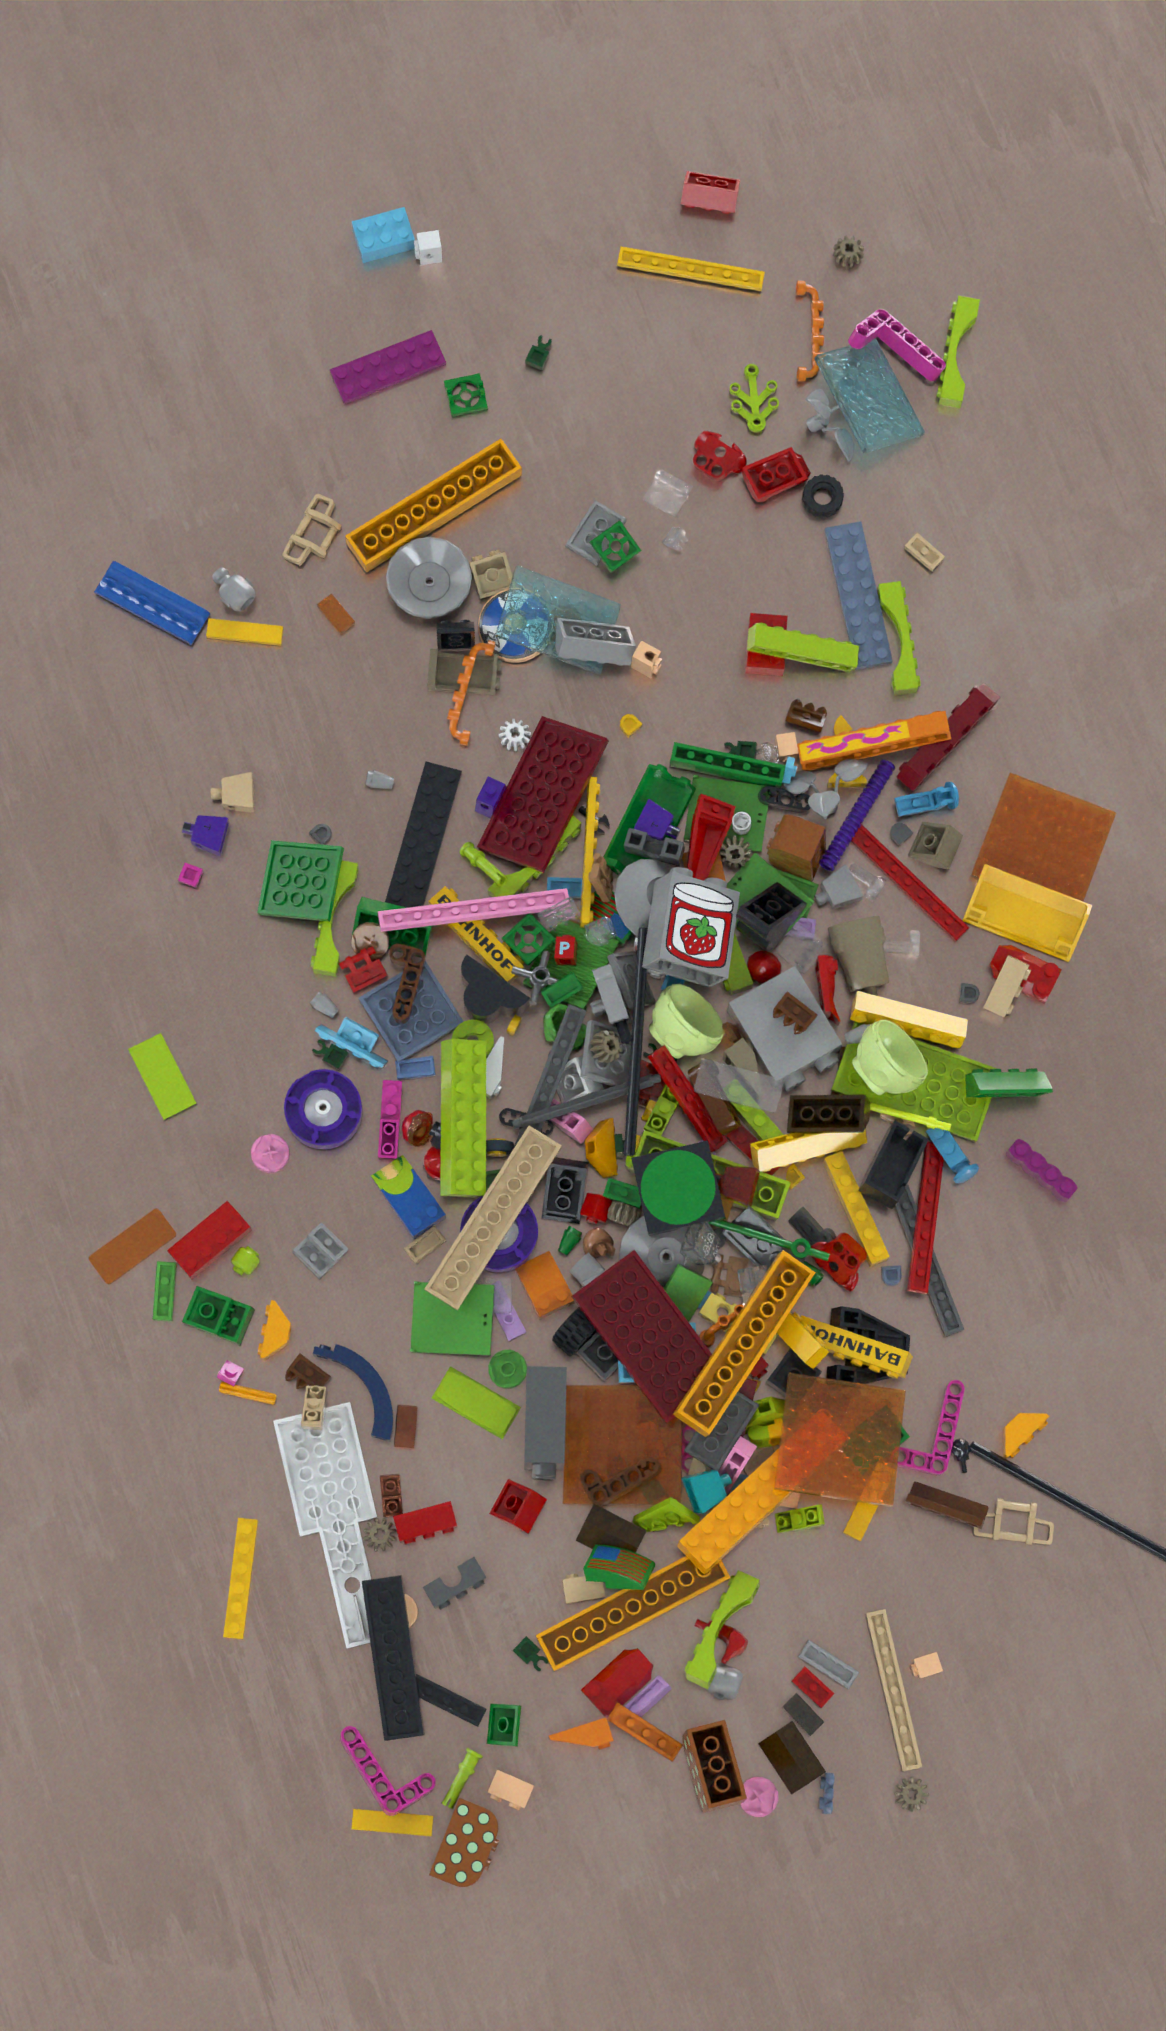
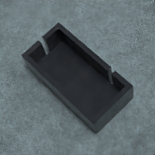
M896 1120L888 1128L858 1189L859 1192L890 1209H893L899 1202L906 1188L905 1186L929 1140L916 1131H913L906 1140L903 1139L910 1128Z

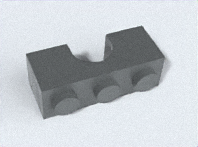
M629 828L624 843V850L626 853L680 867L685 846L684 842L670 838L657 840L648 836L647 832Z
M475 1557L457 1566L461 1573V1581L457 1586L448 1587L439 1577L423 1587L435 1609L439 1607L441 1610L450 1605L449 1600L454 1597L458 1600L467 1595L466 1590L471 1587L477 1589L485 1584L483 1580L486 1579V1576Z

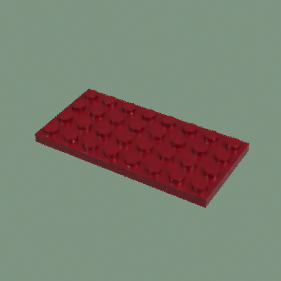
M542 716L477 848L483 852L544 873L609 740L606 737Z
M633 1250L571 1297L663 1421L668 1423L676 1417L673 1415L674 1411L712 1353L637 1252Z

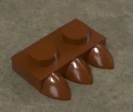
M799 698L792 701L785 721L821 732L827 716L825 707H820L815 711L812 703L802 707L803 705Z
M788 991L773 1010V1018L785 1015L783 1020L784 1026H790L795 1023V1035L806 1031L818 1016V1014Z
M301 1353L289 1366L285 1375L286 1381H291L298 1376L296 1389H302L307 1385L324 1387L331 1378L330 1375Z

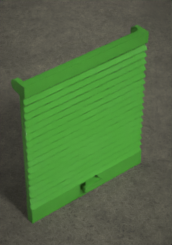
M693 775L692 785L696 790L689 802L683 841L690 843L693 814L695 813L698 796L702 793L736 806L734 815L738 812H746L751 817V828L748 833L744 835L735 833L731 824L723 843H726V838H730L733 841V836H737V841H740V838L743 837V844L746 842L750 843L748 849H752L753 852H762L768 805H764L759 801L758 793L765 786ZM767 791L765 794H763L766 796V799L768 800L770 797L769 792Z
M754 853L750 861H747L745 866H742L727 883V888L740 892L738 909L776 882L806 902L805 909L788 928L787 934L814 904V900L805 895L757 853Z
M558 916L549 933L555 939L556 936L562 937V935H571L576 938L578 943L576 965L556 964L554 958L555 941L545 950L550 952L546 968L550 972V977L559 980L571 972L575 973L583 989L563 1002L586 1010V1005L597 986L592 970L608 965L609 960L607 956L614 954L619 941L589 928H580L579 924ZM542 954L535 959L530 971L539 966ZM536 976L537 979L544 980L543 977ZM525 978L523 985L533 988L530 985L529 978Z
M414 1281L410 1352L491 1356L495 1285L474 1284L457 1311L424 1290L429 1282Z

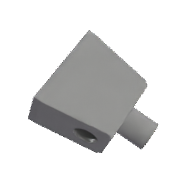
M847 865L842 866L823 880L820 885L823 892L814 896L819 906L829 902L832 909L859 902L863 898V894Z

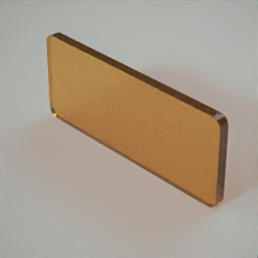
M155 1208L91 1254L89 1261L105 1283L111 1284L175 1238L176 1232L160 1210Z

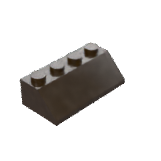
M790 1095L787 1133L864 1132L869 1122L871 1103L866 1095Z

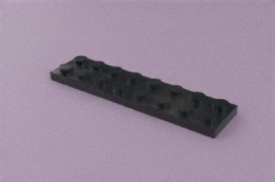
M425 761L386 896V903L406 908L424 906L462 775L461 770Z
M402 1575L363 1580L362 1588L384 1741L423 1736L425 1733Z

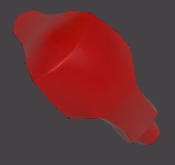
M697 1619L695 1627L704 1630L706 1626L710 1627L712 1621L710 1620L706 1623ZM725 1624L718 1634V1638L726 1644V1651L721 1663L726 1664L730 1659L741 1655L748 1645V1640L741 1632Z

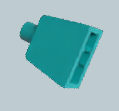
M708 1470L682 1477L694 1513L703 1514L725 1499L727 1494L724 1487L732 1484L729 1474L726 1473L720 1476L716 1470Z

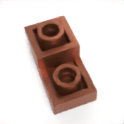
M397 1405L394 1447L414 1448L417 1406Z
M400 1474L380 1475L383 1517L403 1514Z

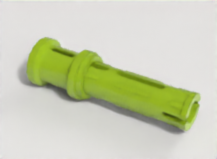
M467 842L461 847L459 854L462 857H466L472 866H478L498 886H502L501 882L503 884L506 883L507 876L485 858V854L482 851H478L472 842Z
M470 1748L466 1749L467 1754L464 1760L458 1764L459 1771L444 1800L441 1802L446 1806L449 1799H451L448 1805L451 1809L454 1808L469 1775L475 1773L474 1768L478 1760L483 1757Z

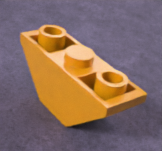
M613 1118L599 1121L592 1132L585 1138L586 1159L601 1177L605 1179L618 1175Z
M271 1300L270 1305L266 1306L265 1316L268 1319L267 1324H263L261 1332L264 1340L263 1343H259L258 1355H260V1359L266 1361L286 1347L291 1333V1323L274 1300Z
M1018 1413L1003 1428V1457L1006 1459L1009 1456L1013 1458L1020 1452L1018 1447L1023 1442L1027 1445L1035 1437L1032 1433L1036 1429L1041 1431L1048 1424L1046 1420L1050 1416L1044 1413Z

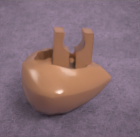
M598 1227L588 1231L583 1239L584 1254L590 1253L594 1258L605 1256L607 1252L614 1256L616 1249L613 1247L614 1241L604 1229Z

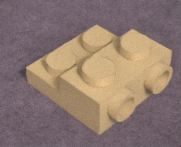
M500 549L489 552L490 556L484 558L482 555L474 556L471 558L472 561L469 562L471 574L480 599L507 589L516 588L506 553L504 551L500 552Z

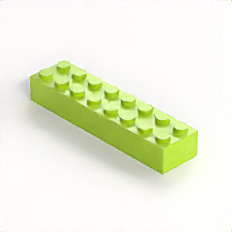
M448 1039L441 1041L440 1196L481 1197L486 1193V1041Z
M644 1130L634 1157L685 1146V1144ZM711 1154L715 1174L721 1176L718 1184L721 1198L734 1201L732 1206L743 1210L750 1205L760 1216L774 1221L779 1218L791 1182ZM631 1163L630 1169L634 1171L633 1164Z

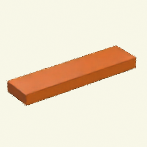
M618 1702L607 1719L672 1762L683 1744Z

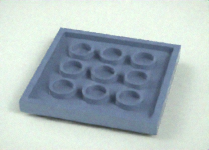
M426 961L412 1013L407 1023L399 1024L393 1018V1007L403 972L359 997L361 1004L398 1063L452 1032L460 1023L464 1022ZM413 973L408 974L406 977L409 981H414L417 978ZM403 992L401 995L403 999H409L412 996L410 992ZM402 1005L401 1012L398 1013L399 1017L405 1014L404 1005Z

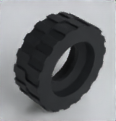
M820 474L819 476H814L805 484L802 502L808 513L813 514L815 517L828 518L836 514L841 508L844 498L843 487H841V483L836 478L830 477V475ZM817 489H828L832 493V500L825 505L817 503L814 499V493Z

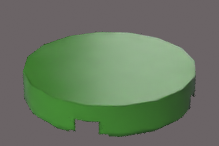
M514 1350L499 1351L490 1360L488 1365L489 1376L498 1387L504 1389L517 1387L526 1377V1361L521 1354Z

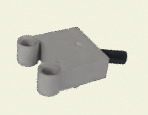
M608 964L592 970L602 999L592 1002L591 1009L596 1017L607 1013L610 1024L617 1028L621 1043L627 1045L632 1041L628 1027L632 1020L612 966Z

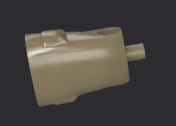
M880 916L852 920L827 928L831 937V945L841 962L850 992L865 990V993L878 996L876 987L889 983L883 946L886 937L881 926Z

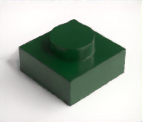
M614 1134L616 1159H622L625 1140H623L622 1134Z

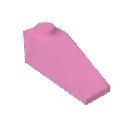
M553 1099L550 1107L561 1103ZM575 1112L549 1119L556 1127L580 1144L584 1142L585 1138L593 1130L586 1119Z
M741 1436L718 1471L720 1476L727 1473L731 1477L732 1484L724 1487L727 1495L757 1448L756 1445Z

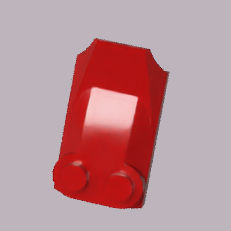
M792 447L744 466L741 469L744 482L753 499L757 502H765L769 497L807 481L808 476L811 474L802 455L794 452Z
M999 945L989 964L993 971V979L997 980L1008 955L1029 964L1028 969L1031 970L1027 980L1023 979L1020 986L1023 987L1021 993L1045 1004L1062 969L1058 968L1055 963H1048L1012 945Z
M818 955L815 961V972L820 1008L828 1020L839 1026L841 1021L833 1001L836 971H838L837 959L833 960V956Z
M638 1648L633 1650L624 1649L587 1683L581 1691L599 1712L608 1719L617 1702L623 1706L651 1680L653 1664Z

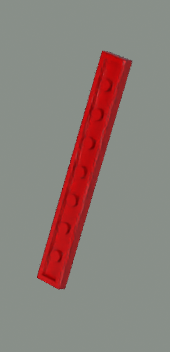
M861 824L855 836L852 837L851 842L956 942L970 927Z
M929 1141L924 1149L907 1291L925 1295L928 1293L944 1163V1158L934 1143Z

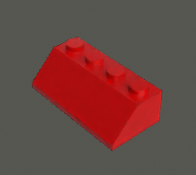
M226 1201L167 1251L189 1278L193 1280L250 1233L252 1229L236 1209Z

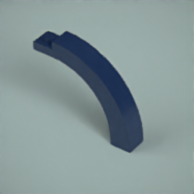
M320 1344L319 1347L315 1346L312 1353L313 1356L347 1367L364 1382L374 1406V1424L371 1436L391 1442L394 1423L392 1403L388 1390L378 1372L362 1356L344 1346L335 1344L334 1351H331V1347Z

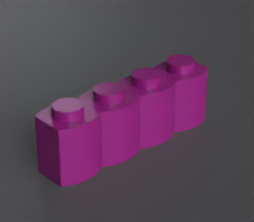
M1017 1139L1006 1152L1007 1157L1013 1163L1021 1165L1026 1174L1035 1177L1042 1187L1051 1190L1058 1200L1067 1202L1078 1189L1072 1179L1063 1176L1056 1166L1048 1164L1040 1153L1032 1151L1027 1142Z

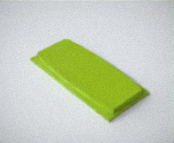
M161 1033L128 1049L163 1120L197 1104Z
M451 1366L432 1396L433 1400L502 1440L521 1409L520 1406Z

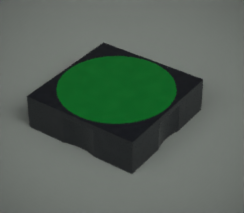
M708 1140L631 1158L649 1236L675 1231L689 1225H701L726 1219Z

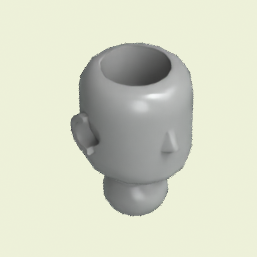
M223 567L213 574V581L221 585L219 588L221 601L228 608L231 607L237 612L243 611L254 601L256 592L248 578L244 579L238 574L230 576L228 570Z
M716 1663L717 1673L707 1691L714 1694V1697L719 1700H733L739 1691L743 1674L736 1668L723 1663Z

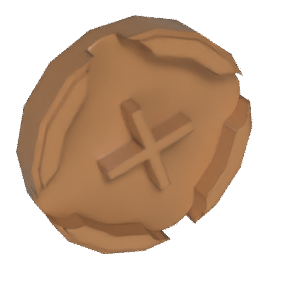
M366 922L354 930L351 937V946L356 954L360 953V950L364 948L368 949L373 946L376 953L371 955L370 958L375 960L381 958L386 953L389 946V935L387 931L381 932L379 924Z

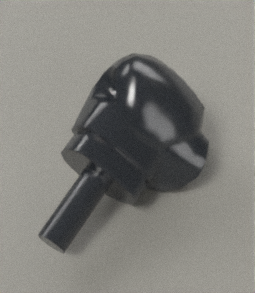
M956 1439L953 1442L951 1452L956 1455L957 1461H961L962 1473H967L966 1460H969L970 1446L965 1439Z

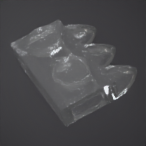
M572 896L538 913V917L546 930L556 932L558 925L568 926L569 919L579 920L581 915L580 909Z

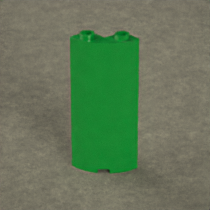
M657 764V766L648 765L603 856L607 862L606 866L617 875L621 874L626 866L640 859H649L626 853L624 850L628 829H634L648 799L674 816L672 825L678 827L696 790L691 784V780L683 776L680 778L672 776L667 771V768L661 764Z

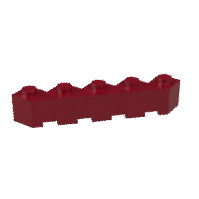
M985 683L979 687L975 685L969 692L970 696L951 711L952 715L947 719L951 739L918 746L916 749L917 753L908 762H903L899 767L900 772L896 777L909 789L915 791L920 787L929 774L942 763L945 757L958 746L965 735L974 729L981 718L1001 698Z

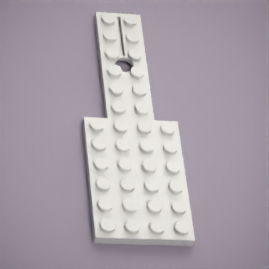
M348 1402L325 1408L322 1430L302 1429V1414L273 1421L299 1534L302 1537L320 1533L347 1649L370 1643L362 1581L371 1579L358 1522L377 1518L351 1404ZM352 1577L357 1578L360 1582V1589L355 1593H349L345 1589L346 1580Z

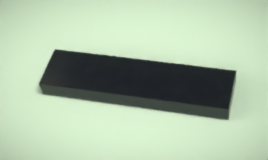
M416 1674L419 1698L477 1727L479 1726L487 1710L486 1708Z

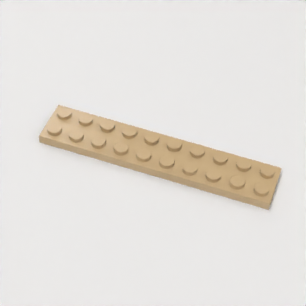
M527 1127L425 1287V1291L457 1311L459 1310L562 1145L533 1127Z

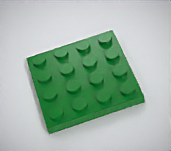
M271 840L257 913L264 916L330 922L344 848L333 845Z

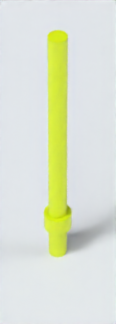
M875 1103L870 1104L871 1111L927 1125V1128L931 1129L938 1128L946 1131L951 1129L952 1124L939 1121L935 1117L929 1116L927 1118Z

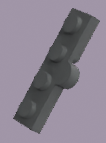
M804 1207L800 1208L789 1219L811 1246L817 1242L828 1243L836 1238V1234L832 1229H823ZM833 1261L830 1262V1267L835 1271L838 1270V1264Z

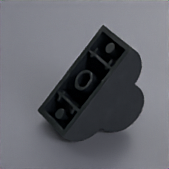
M776 882L739 907L736 914V919L739 920L736 929L769 952L781 941L788 928L801 915L807 903Z
M469 955L464 957L461 964L462 982L466 988L463 1000L465 1013L470 1020H479L489 1024L495 1021L500 1014L514 1017L515 1014L519 1016L529 1008V996Z

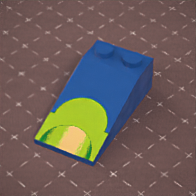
M401 1155L371 1175V1178L413 1239H416L432 1226L446 1219V1214L404 1155Z

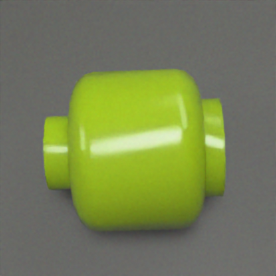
M246 1246V1248L240 1247L231 1258V1263L234 1265L232 1269L241 1276L243 1273L250 1275L260 1262L259 1254L249 1246Z

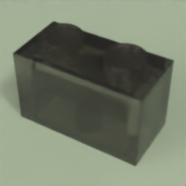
M797 1693L781 1707L808 1737L824 1723Z

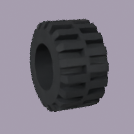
M578 1307L553 1335L552 1341L570 1357L576 1354L597 1330Z

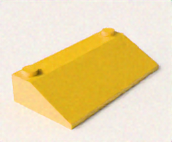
M984 864L962 921L1069 962L1089 917L1092 905Z

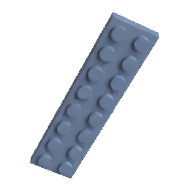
M862 522L827 527L824 531L848 639L853 645L859 646L858 665L855 670L891 664L893 662Z

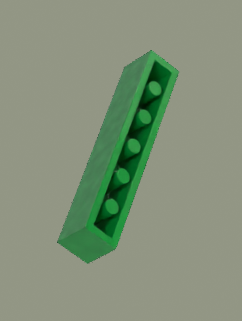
M674 742L670 759L671 767L780 789L786 766Z

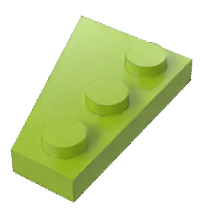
M670 1497L635 1515L632 1523L647 1530V1532L667 1529L669 1525L682 1527L687 1522H691L693 1525L698 1524L701 1517L676 1499Z

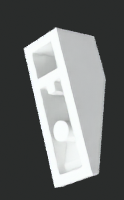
M500 1036L486 1059V1097L492 1099L493 1096L497 1097L502 1089V1086H500L504 1037Z

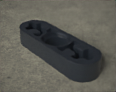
M771 786L763 787L758 793V799L764 805L797 812H807L810 809L809 804L802 807V803H798L805 799V803H808L810 797L808 794H794L788 790ZM768 791L770 796H775L778 793L776 798L770 797L768 800L763 794ZM781 795H788L790 803H782Z
M505 1108L499 1114V1121L503 1126L514 1129L513 1120L505 1122V1118L502 1116L511 1113V1117L516 1118V1115L521 1117L527 1113ZM546 1120L544 1123H548L550 1130L542 1132L541 1129V1133L550 1136L554 1125L551 1120Z

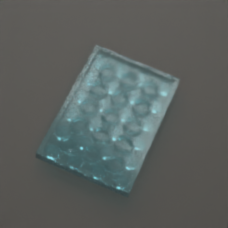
M876 338L861 349H855L850 345L818 354L814 358L863 453L924 435L925 431Z
M517 565L495 636L590 672L600 674L604 663L558 657L555 648L557 618L615 625L621 604Z

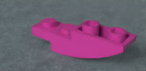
M383 1080L378 1158L397 1159L402 1081Z

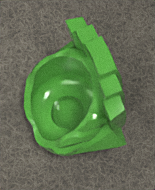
M557 1004L545 1013L543 1026L546 1041H555L567 1010V1005ZM583 1023L572 1051L581 1048L585 1043L587 1026Z

